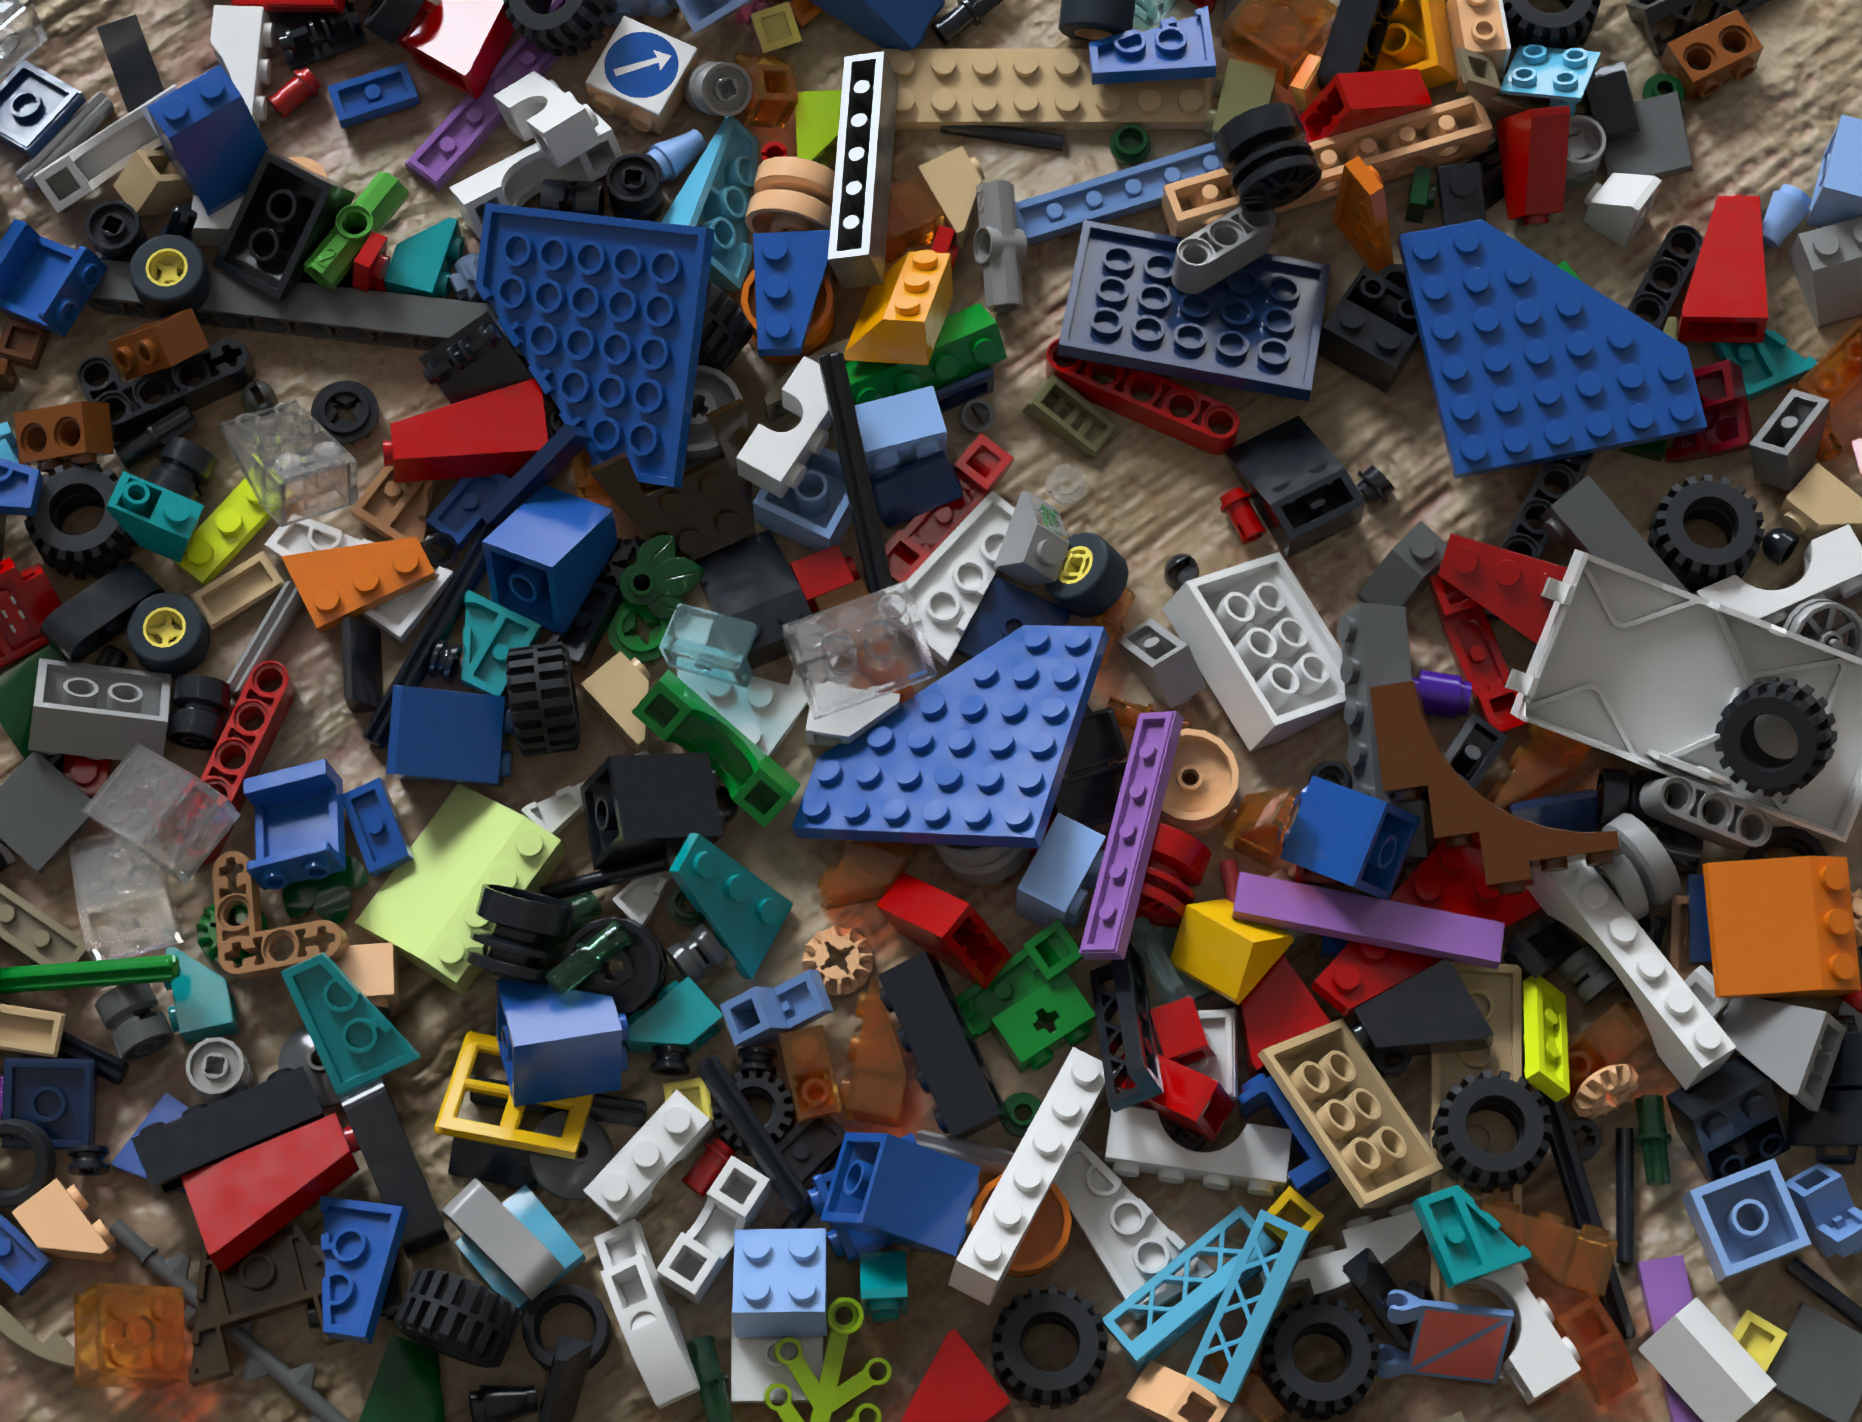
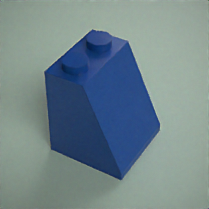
M808 0L883 49H900L902 51L911 50L920 45L926 36L925 29L931 19L940 12L945 4V0Z
M219 64L147 106L165 154L208 216L246 194L265 151H269L241 93Z
M543 484L482 541L492 601L540 624L541 627L564 634L570 627L593 584L618 544L614 510Z
M393 685L386 774L400 780L504 787V778L511 777L513 770V751H507L508 733L514 734L509 699L505 696Z
M1312 775L1309 785L1305 786L1300 794L1298 802L1299 811L1293 826L1288 828L1283 837V851L1280 858L1384 900H1389L1421 818L1383 800Z
M510 979L496 980V1040L514 1107L621 1090V1071L628 1070L627 1053L622 1041L629 1040V1030L625 1014L617 1013L613 996Z
M845 1132L820 1220L928 1253L956 1256L958 1248L962 1245L966 1236L965 1222L970 1204L978 1193L979 1182L977 1179L981 1167L888 1133Z

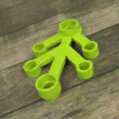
M839 1297L832 1300L827 1306L826 1317L830 1333L819 1381L804 1359L802 1345L797 1339L783 1337L774 1345L773 1354L775 1359L787 1366L813 1408L810 1422H830L832 1412L873 1385L885 1384L891 1377L892 1369L889 1362L880 1357H873L864 1363L860 1372L838 1385L849 1334L857 1331L864 1320L862 1306L853 1298ZM842 1306L846 1307L850 1312V1320L844 1325L839 1324L835 1319L836 1310ZM786 1342H791L796 1348V1354L790 1360H785L780 1354V1348ZM876 1362L881 1363L884 1367V1375L879 1380L872 1379L869 1374L871 1365ZM772 1383L765 1388L763 1401L769 1409L777 1412L782 1422H804L791 1403L793 1395L787 1385ZM775 1388L783 1389L786 1395L784 1403L779 1406L773 1405L770 1401V1394ZM861 1403L854 1408L852 1418L845 1422H860L859 1414L865 1408H870L874 1412L873 1422H881L882 1414L876 1405Z

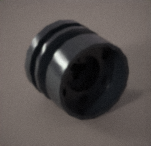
M1282 102L1270 103L1249 109L1223 125L1214 137L1213 145L1223 168L1228 173H1231L1230 185L1236 191L1235 197L1239 206L1244 211L1262 212L1285 206L1301 198L1313 189L1321 179L1322 169L1319 162L1314 158L1313 148L1308 142H1304L1306 132L1297 111L1291 104Z
M483 884L476 914L494 923L493 930H472L470 938L487 945L488 948L469 947L466 950L464 959L468 963L481 967L488 973L498 977L520 982H555L558 978L559 969L542 962L541 959L561 960L564 952L546 943L547 936L560 937L569 934L575 906L566 901L528 890L496 884Z

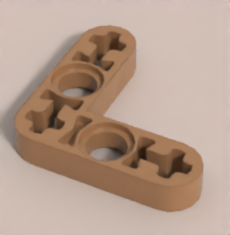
M228 851L216 859L213 865L212 878L218 959L224 971L237 979L247 980L280 974L281 971L323 952L334 963L340 961L345 956L349 948L348 935L340 926L329 920H318L262 931L259 885L247 872V862L252 860L238 851ZM235 864L244 869L243 872L236 875V885L238 889L246 894L236 893L234 881L227 877L228 873L234 871ZM238 904H245L248 908L246 921L241 925L231 926L228 921L230 910ZM325 933L335 938L334 942L328 943V951H324L317 945L306 947L303 940L304 936V939L311 944L319 943L325 940ZM291 939L294 943L292 955L284 961H276L273 954L276 944L280 940ZM240 949H244L249 954L262 953L264 961L257 956L247 957L243 959L242 966L240 967L233 962V958L239 957Z

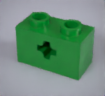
M1064 972L991 1019V1031L1020 1074L1030 1067L1035 1072L1049 1064L1056 1057L1053 1052L1067 1043L1072 1048L1089 1038L1093 1033L1091 1028L1095 1025L1096 1014L1068 973ZM1042 1019L1045 1024L1054 1021L1053 1032L1049 1033L1045 1028L1037 1031L1038 1021Z

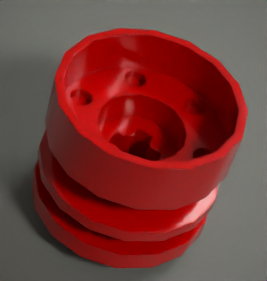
M1158 822L1135 919L1160 927L1179 928L1186 905L1193 904L1196 897L1189 887L1201 884L1212 853L1208 847L1193 836Z

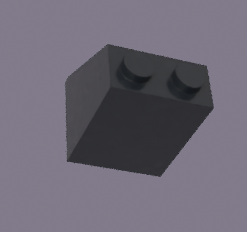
M708 752L609 756L580 787L594 870H603L664 853L668 858L675 857L690 833L700 834L712 844H715L723 836L725 817L723 811L718 808L716 797L717 774L715 769L711 767Z

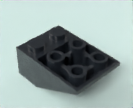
M1299 416L1224 452L1226 459L1245 491L1251 494V501L1286 559L1361 522L1366 505L1365 500L1345 467Z

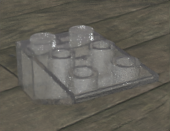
M296 400L281 402L274 407L258 412L240 414L234 419L219 423L220 430L261 507L281 527L354 505L358 501L357 460Z
M139 743L134 745L81 811L184 885L188 883L240 817L239 812L227 797L192 773Z
M154 818L73 840L68 845L79 920L86 950L94 961L128 958L184 942Z

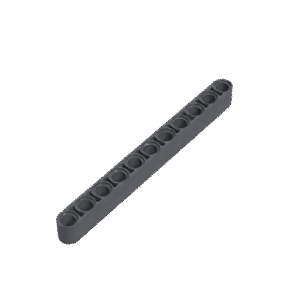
M101 260L108 269L88 299V305L91 308L102 313L149 319L163 318L148 311L139 301L129 274L131 262ZM210 272L212 282L209 296L203 305L194 311L200 325L423 351L432 350L488 311L513 346L497 321L499 317L490 304L369 290L367 293L360 289L339 286L332 290L330 288L325 289L319 284L298 282L285 300L280 301L231 274ZM513 346L522 361L528 362L521 350Z

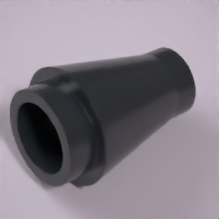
M479 1385V1390L468 1392L472 1422H510L528 1414L538 1413L534 1385L525 1387Z

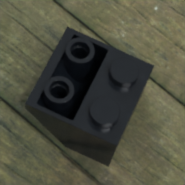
M1363 267L1322 326L1317 354L1381 391L1388 393L1421 339L1410 293Z
M1743 1055L1722 1065L1718 1071L1691 1088L1685 1090L1681 1087L1666 1095L1676 1131L1708 1183L1771 1160L1791 1149L1771 1079Z

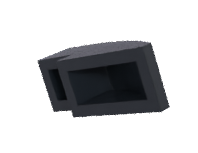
M136 14L96 27L128 113L164 91Z

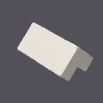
M1698 1297L1674 1315L1638 1348L1703 1422H1736L1777 1385Z

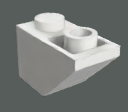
M827 679L824 683L814 681L805 730L806 743L808 745L833 748L839 743H851L896 711L900 706V694L893 693L892 689L879 685H871L867 689L850 687L848 682L839 679Z

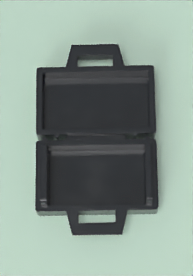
M1087 704L1064 776L1068 775L1069 779H1062L1053 807L1055 817L1060 813L1094 831V826L1110 822L1113 819L1127 761L1119 764L1115 762L1110 766L1108 765L1112 761H1122L1128 755L1113 707L1092 712ZM1109 831L1100 833V834L1106 836V840H1105V841H1107L1108 835H1109Z
M1854 1015L1832 1016L1840 1024H1848V1032L1844 1034L1818 1112L1808 1110L1789 1094V1145L1795 1147H1815L1817 1153L1815 1157L1818 1163L1821 1162L1825 1165H1855L1858 1147L1862 1146V1089H1857V1087H1862V1031H1858ZM1825 1147H1848V1155H1825Z

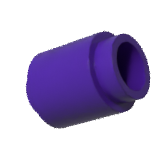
M1419 670L1417 678L1412 677V681H1415L1420 689L1426 715L1455 719L1456 715H1467L1472 690L1471 682L1462 681V677L1458 675Z

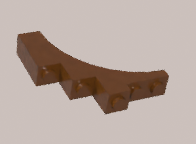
M1415 681L1370 687L1383 792L1388 798L1395 797L1396 803L1422 800V793H1429L1434 838L1439 844L1446 843L1447 849L1469 848L1474 846V839H1480L1486 886L1491 891L1498 890L1499 896H1514L1526 893L1525 886L1536 885L1533 867L1541 866V872L1544 873L1567 870L1568 862L1586 860L1587 866H1602L1614 863L1613 856L1623 855L1621 837L1618 831L1575 832L1549 828L1514 816L1483 798L1455 772L1441 753L1428 725L1420 689Z

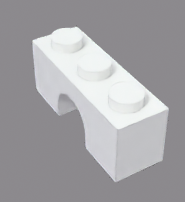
M533 71L493 95L508 129L524 142L534 137L541 154L559 168L601 143L595 130L599 123L592 109L587 104L581 105L578 103L571 92L564 93L560 90L553 79L548 81Z
M806 356L802 358L782 388L783 408L796 414L801 419L800 423L794 429L787 432L772 431L758 424L736 457L739 476L783 499L790 487L796 489L799 486L807 470L806 462L812 453L818 455L822 451L829 438V432L827 431L832 424L819 363Z
M676 1090L583 1191L618 1226L631 1221L653 1197L652 1191L661 1177L678 1161L682 1160L685 1162L715 1130L712 1122Z
M731 1155L707 1192V1201L697 1220L686 1234L680 1233L657 1268L656 1272L659 1280L698 1305L734 1250V1230L748 1229L772 1192L770 1179Z

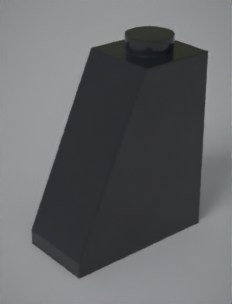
M1448 958L1353 1009L1354 1025L1350 1026L1352 1034L1362 1049L1365 1050L1369 1047L1375 1059L1484 1050L1492 1046L1494 1037L1493 1031Z

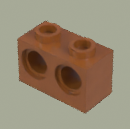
M1738 9L1667 43L1660 64L1667 74L1676 77L1684 87V100L1687 102L1699 95L1701 98L1710 96L1723 83L1733 78L1742 80L1752 74L1757 68V62L1764 47ZM1724 47H1731L1738 53H1731ZM1690 64L1698 65V66H1700L1703 70H1695V69L1691 68L1689 65H1690Z
M192 308L147 322L108 342L113 352L114 362L122 371L126 381L172 367L210 347Z
M78 401L14 413L19 464L37 465V469L40 472H54L55 467L63 465L65 462H71V466L72 462L88 466L90 462L97 463V457L114 454L109 403Z

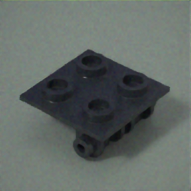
M348 0L345 2L344 13L267 12L271 23L274 24L275 33L291 71L368 44L361 27L359 15L356 9H354L352 2L349 3Z
M488 311L419 358L426 368L423 371L425 379L431 385L436 383L450 404L535 379Z

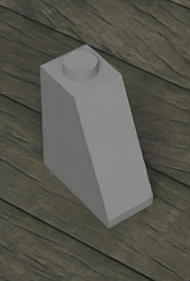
M1733 998L1728 1009L1722 1015L1721 1028L1734 1043L1736 1050L1808 1110L1818 1112L1846 1028L1827 1011L1758 998Z

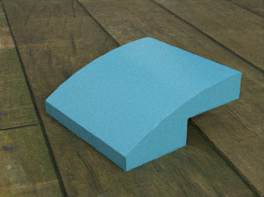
M526 1185L502 1203L565 1268L544 1290L552 1287L586 1259L579 1247ZM464 1235L454 1242L493 1291L509 1299L521 1312L528 1307L531 1302Z

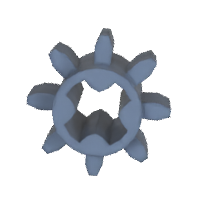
M471 253L460 258L454 265L456 273L449 276L452 282L451 286L460 301L469 298L470 302L488 303V301L482 299L475 288L479 253Z

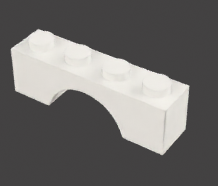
M175 84L34 174V180L57 213L87 195L108 178L125 168L136 151L154 150L162 146L147 106L177 90Z
M594 113L599 123L595 130L601 143L562 167H557L541 154L537 143L449 187L464 222L481 239L485 203L522 207L531 197L541 192L544 179L567 180L568 182H593L606 175L611 163L623 155L612 128Z
M1848 524L1811 540L1802 556V579L1788 588L1763 590L1747 584L1737 575H1732L1698 590L1695 595L1782 627L1788 615L1801 603L1811 599H1830L1839 594L1843 598H1847L1862 590V546Z
M1127 1107L1114 1113L1111 1109L1104 1163L1109 1168H1113L1112 1171L1116 1175L1123 1177H1138L1139 1172L1158 1174L1157 1179L1166 1183L1181 1184L1184 1183L1186 1178L1202 1181V1186L1209 1189L1228 1190L1229 1185L1248 1187L1247 1192L1253 1195L1274 1196L1275 1191L1283 1192L1286 1184L1292 1131L1291 1129L1247 1123L1240 1136L1227 1147L1213 1152H1195L1178 1145L1167 1135L1157 1110Z
M1428 1245L1427 1250L1429 1251V1253H1430L1431 1256L1433 1257L1434 1261L1436 1262V1259H1435V1257H1434V1255H1433V1252H1432V1250H1431V1248H1430V1245ZM1519 1264L1459 1286L1469 1285L1484 1288L1498 1296L1509 1310L1514 1311L1515 1342L1503 1367L1527 1405H1530L1575 1377L1581 1370L1577 1363L1581 1359L1571 1340L1566 1336L1561 1339L1552 1325L1555 1318L1551 1309L1541 1297L1535 1299L1526 1285L1529 1282L1528 1275L1523 1266Z

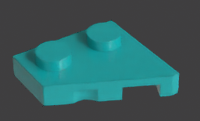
M1768 329L1765 330L1763 343L1709 342L1720 361L1730 359L1742 367L1747 401L1810 375L1819 366L1814 358L1808 356L1807 359L1803 358L1786 346L1788 340L1775 331Z
M468 590L465 594L466 613L465 627H463L462 684L481 694L505 696L508 692L506 657L509 649L535 645L542 633V627L540 624Z
M1459 1185L1417 1198L1412 1203L1448 1289L1519 1265L1532 1258L1530 1251L1524 1245L1518 1247L1500 1231L1499 1227L1501 1224L1488 1212L1480 1210L1476 1206L1474 1199Z

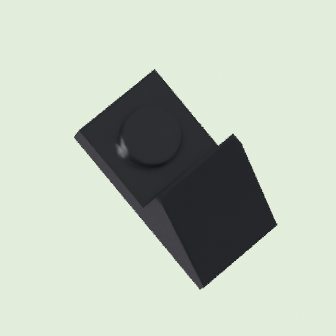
M1625 61L1595 69L1586 91L1593 119L1604 129L1607 140L1639 132L1640 128Z
M1548 916L1517 934L1506 945L1509 951L1504 955V961L1507 964L1518 965L1522 969V980L1531 975L1535 979L1541 976L1546 979L1583 946L1559 920Z

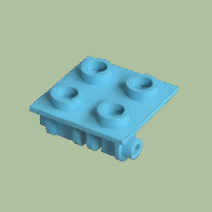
M1539 44L1519 45L1501 84L1499 94L1549 98L1550 107L1569 105L1570 116H1573L1576 111V104L1579 101L1581 102L1601 52L1586 51L1582 48H1548Z

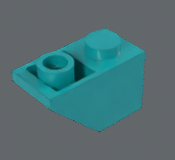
M449 217L396 245L384 279L387 292L434 298L448 297L452 287L449 276L452 275L450 272L454 260L458 261L462 258L466 244V238L461 234L458 219Z
M125 471L122 472L106 506V510L139 546L178 563L182 561L204 508V505Z
M176 947L165 948L166 955H174L179 959V967L181 968V974L178 978H175L172 982H164L166 990L172 989L175 1005L168 1006L169 1020L173 1032H180L187 1044L201 1042L207 1038L224 1037L240 1033L234 992L227 980Z
M688 976L680 984L678 981L668 984L658 994L657 999L659 1001L647 1012L641 1009L627 1019L629 1040L622 1042L629 1052L651 1053L653 1046L667 1044L687 1047L691 1049V1055H693L726 1026L724 1015Z
M906 1251L860 1253L861 1304L864 1316L872 1315L873 1322L898 1321L899 1314H908Z

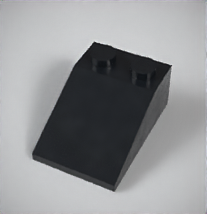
M266 150L213 265L270 296L284 301L306 273L303 264L334 228L338 212L343 207L351 205L356 193L289 158Z
M770 530L723 547L694 561L704 570V576L699 583L739 673H745L800 650L801 644L812 646L819 643L818 627L800 585Z

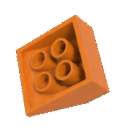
M1800 856L1702 864L1715 998L1831 999L1861 990L1847 857Z

